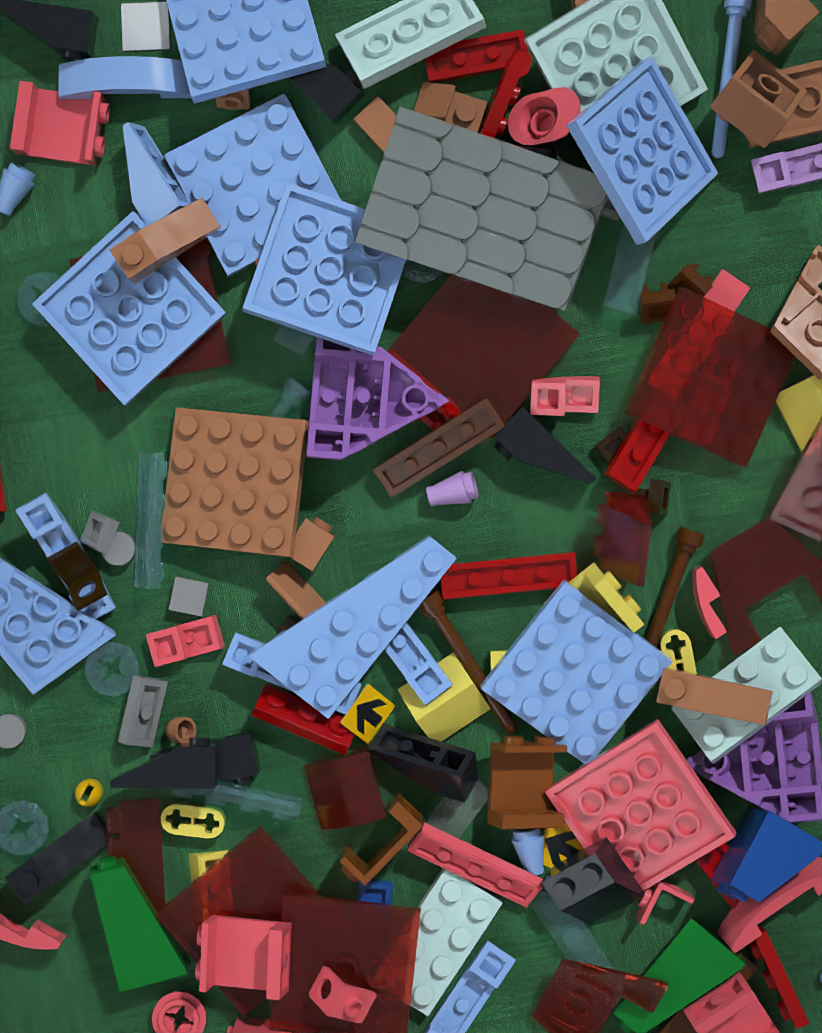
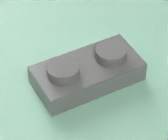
M133 675L118 742L125 745L153 747L168 681Z

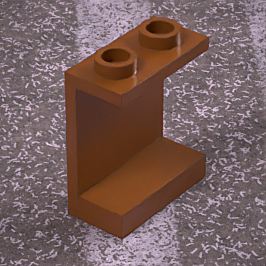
M544 735L534 736V741H524V737L503 736V742H491L487 824L500 829L563 828L564 814L552 810V802L545 791L553 785L554 752H567V745L556 744L554 742L555 737H546Z
M400 792L389 801L388 812L403 826L367 863L348 845L343 848L340 862L343 864L341 870L354 883L359 880L363 885H366L423 826V815Z

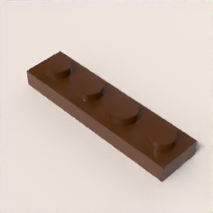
M487 395L455 417L375 466L373 471L392 498L506 426V423Z

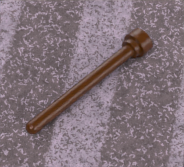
M679 526L675 537L678 540L676 547H679L645 638L656 648L691 553H695L697 547L701 548L705 537L703 534Z
M438 590L428 594L418 606L419 612L422 616L426 615L429 620L433 619L505 732L508 734L515 733L517 731V724L507 708L481 689L480 685L486 676L444 613L446 608L443 603L445 600Z

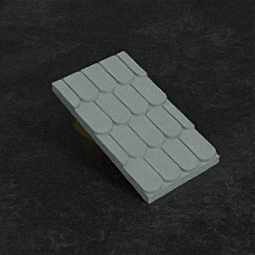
M399 107L355 243L566 311L608 198L594 172L440 119Z

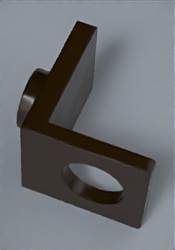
M78 542L70 544L47 558L49 564L67 585L77 611L107 596V591L98 568ZM88 584L96 585L91 595L87 597L79 596L84 586Z

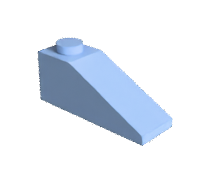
M130 122L124 124L123 133L132 203L138 211L137 215L148 226L187 206L190 202L187 200L172 170L145 126Z

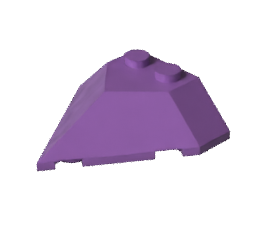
M317 337L306 457L341 461L450 401L442 394L436 393L419 376L380 346H377L375 354L372 356Z
M812 691L714 764L702 749L693 757L690 756L686 759L696 774L764 810H770L790 823L822 820V747Z

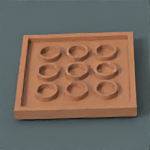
M176 408L159 542L293 558L309 421Z

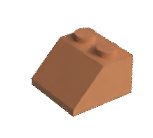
M755 0L753 32L757 35L756 41L764 51L772 52L777 56L807 29L819 14V11L809 0Z
M753 50L711 104L710 108L717 113L720 119L731 123L742 131L749 141L757 143L765 149L807 93V90Z

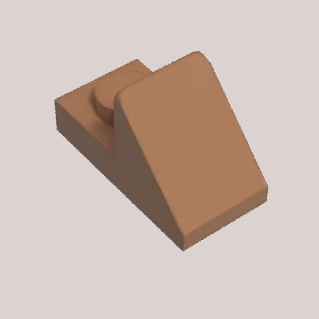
M423 82L414 111L478 132L487 106L486 101L456 92V86Z

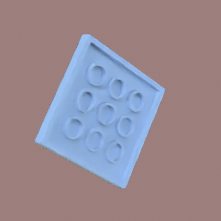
M166 0L194 104L326 67L308 0Z
M652 56L641 60L566 125L636 245L647 242L718 174Z
M285 93L164 154L187 200L192 203L203 198L220 224L221 228L209 235L207 239L227 277L255 264L256 259L261 257L287 182L341 201Z
M287 182L242 312L374 356L406 259L355 243L365 212L364 208Z
M134 211L32 303L125 406L133 401L227 314L176 257L136 284L127 278L109 249L147 226Z
M563 579L481 683L480 687L484 692L546 737H555L554 742L556 744L567 745V752L586 764L597 757L662 676L663 668H668L673 661Z

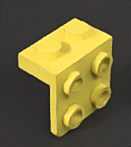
M593 562L569 582L618 620L624 621L633 633L645 625L637 614L642 609L630 594L625 597L621 595L618 589L622 586L610 571L604 574Z

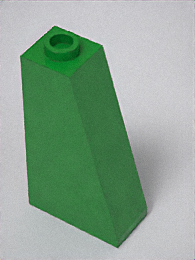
M109 856L95 862L96 865L90 867V877L119 992L187 975L186 963L182 953L125 858L116 859L115 856Z
M691 918L615 1010L614 1014L619 1018L616 1023L626 1033H647L742 970L747 965V962L737 953L734 954L723 941L696 918Z

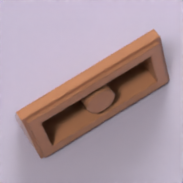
M288 562L282 563L266 577V581L301 619H304L303 617L326 603Z

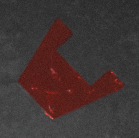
M766 517L710 550L717 589L721 595L719 598L730 649L735 656L762 640L744 611L745 608L803 574L820 603H822V561L812 555L771 517Z
M562 958L538 1001L532 1016L549 1033H599L619 997H623L653 1013L663 997L668 983L659 979Z

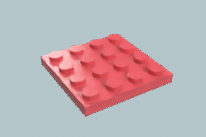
M658 719L557 781L545 791L557 811L564 814V821L582 847L585 849L607 837L643 891L736 836L735 829Z

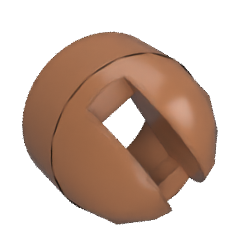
M189 717L171 719L166 727L167 737L177 744L189 743V738L196 735L195 722Z

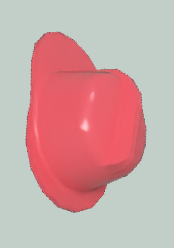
M566 87L554 88L524 96L514 105L509 114L508 129L510 135L516 142L522 145L549 146L555 144L570 133L566 125L580 114L581 107L578 96L574 91Z

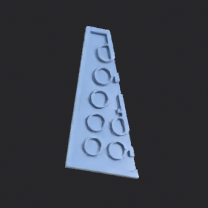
M427 536L395 557L393 561L384 567L372 572L361 582L350 589H346L303 617L304 619L289 629L283 630L274 636L272 640L259 648L257 647L247 655L329 719L457 558L433 538Z
M0 558V655L34 695L113 638L116 633L115 630L85 611H77L74 604Z

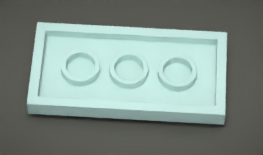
M402 0L335 34L357 78L365 89L486 28V24L473 0Z
M781 627L777 628L713 676V678L773 691L766 725L822 684V678ZM675 706L671 708L713 764L765 726Z
M442 868L391 945L385 958L372 974L371 980L429 1016L503 902L479 885Z

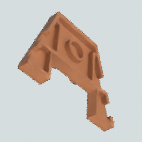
M820 245L816 246L770 331L819 380L822 379V290L819 288L822 285V247Z

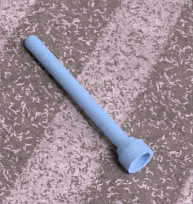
M724 0L723 8L726 10V16L729 17L719 94L736 72L742 19L751 10L752 0ZM717 113L711 153L713 157L721 158L725 154L729 123L720 119Z

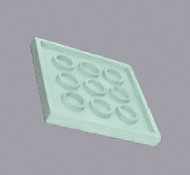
M587 0L523 39L550 89L566 87L574 91L580 101V113L641 60L650 56L653 57L680 106L708 90L662 0Z

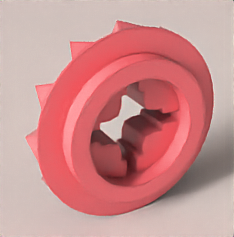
M173 991L162 996L156 1004L152 1014L153 1028L156 1033H202L206 1026V1011L201 1000L191 995L189 991ZM182 1006H185L184 1016L189 1019V1022L183 1021L181 1026L174 1030L176 1025L174 1024L175 1018L171 1016V1013L176 1014Z

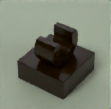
M650 479L649 489L638 488L633 493L632 501L647 503L646 513L667 516L671 482Z

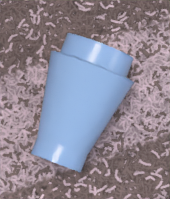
M13 162L10 163L8 169H3L0 180V212L11 216L13 210L35 185L32 182L35 177L34 173Z
M540 828L513 829L511 840L523 870L536 876L544 872V832Z

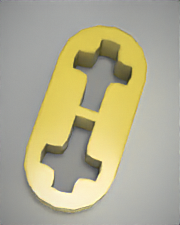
M678 629L665 631L659 640V650L673 661L668 668L677 669L676 664L681 663L682 671L697 674L689 636ZM673 635L678 640H683L684 645L678 648L680 658L675 659L673 650L666 648V643L671 642V636Z
M173 802L163 810L160 817L161 825L168 833L199 838H214L218 836L226 824V816L219 807L187 802ZM175 809L180 810V816L191 818V822L181 821L179 826L176 827L173 826V820L168 819V815H172ZM211 813L214 814V820L219 821V825H215L212 831L207 830V825L196 822V818L206 819L208 814Z

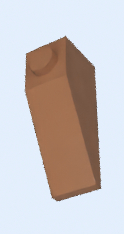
M200 198L140 229L109 250L127 278L136 284L220 229L221 226L203 198Z
M663 668L656 702L766 725L773 691L677 669Z

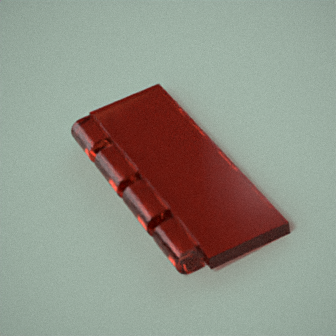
M160 798L119 800V806L105 808L107 833H120V836L107 838L108 857L115 856L116 859L125 858L167 929Z

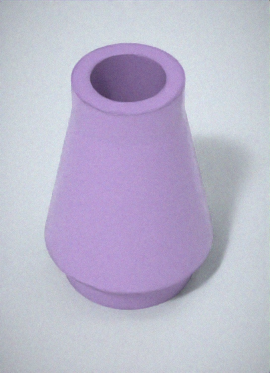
M460 471L433 486L426 487L428 500L432 507L448 504L471 503L472 499L479 498L477 484L472 472L464 473Z

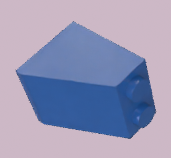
M748 808L736 830V836L731 839L728 845L729 848L723 854L710 880L719 884L718 892L732 900L737 899L746 903L750 899L760 902L822 855V841L770 810Z

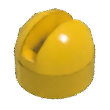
M92 778L84 779L75 789L76 800L79 804L86 807L96 805L103 797L102 785ZM88 785H90L94 789L90 793L88 800L85 801L82 797Z

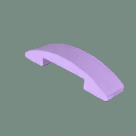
M822 143L786 153L783 151L752 159L751 165L758 193L781 190L822 180Z

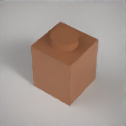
M317 516L313 521L305 518L296 533L292 559L309 570L314 571L336 537L330 533L333 527Z

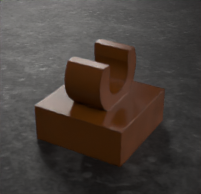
M697 263L687 264L667 285L668 289L675 290L676 298L689 310L713 287L710 284L712 281L710 275L704 279L696 271L699 267Z
M665 282L660 283V291L649 292L647 285L642 286L639 310L641 324L675 320L677 301L675 290L668 289Z

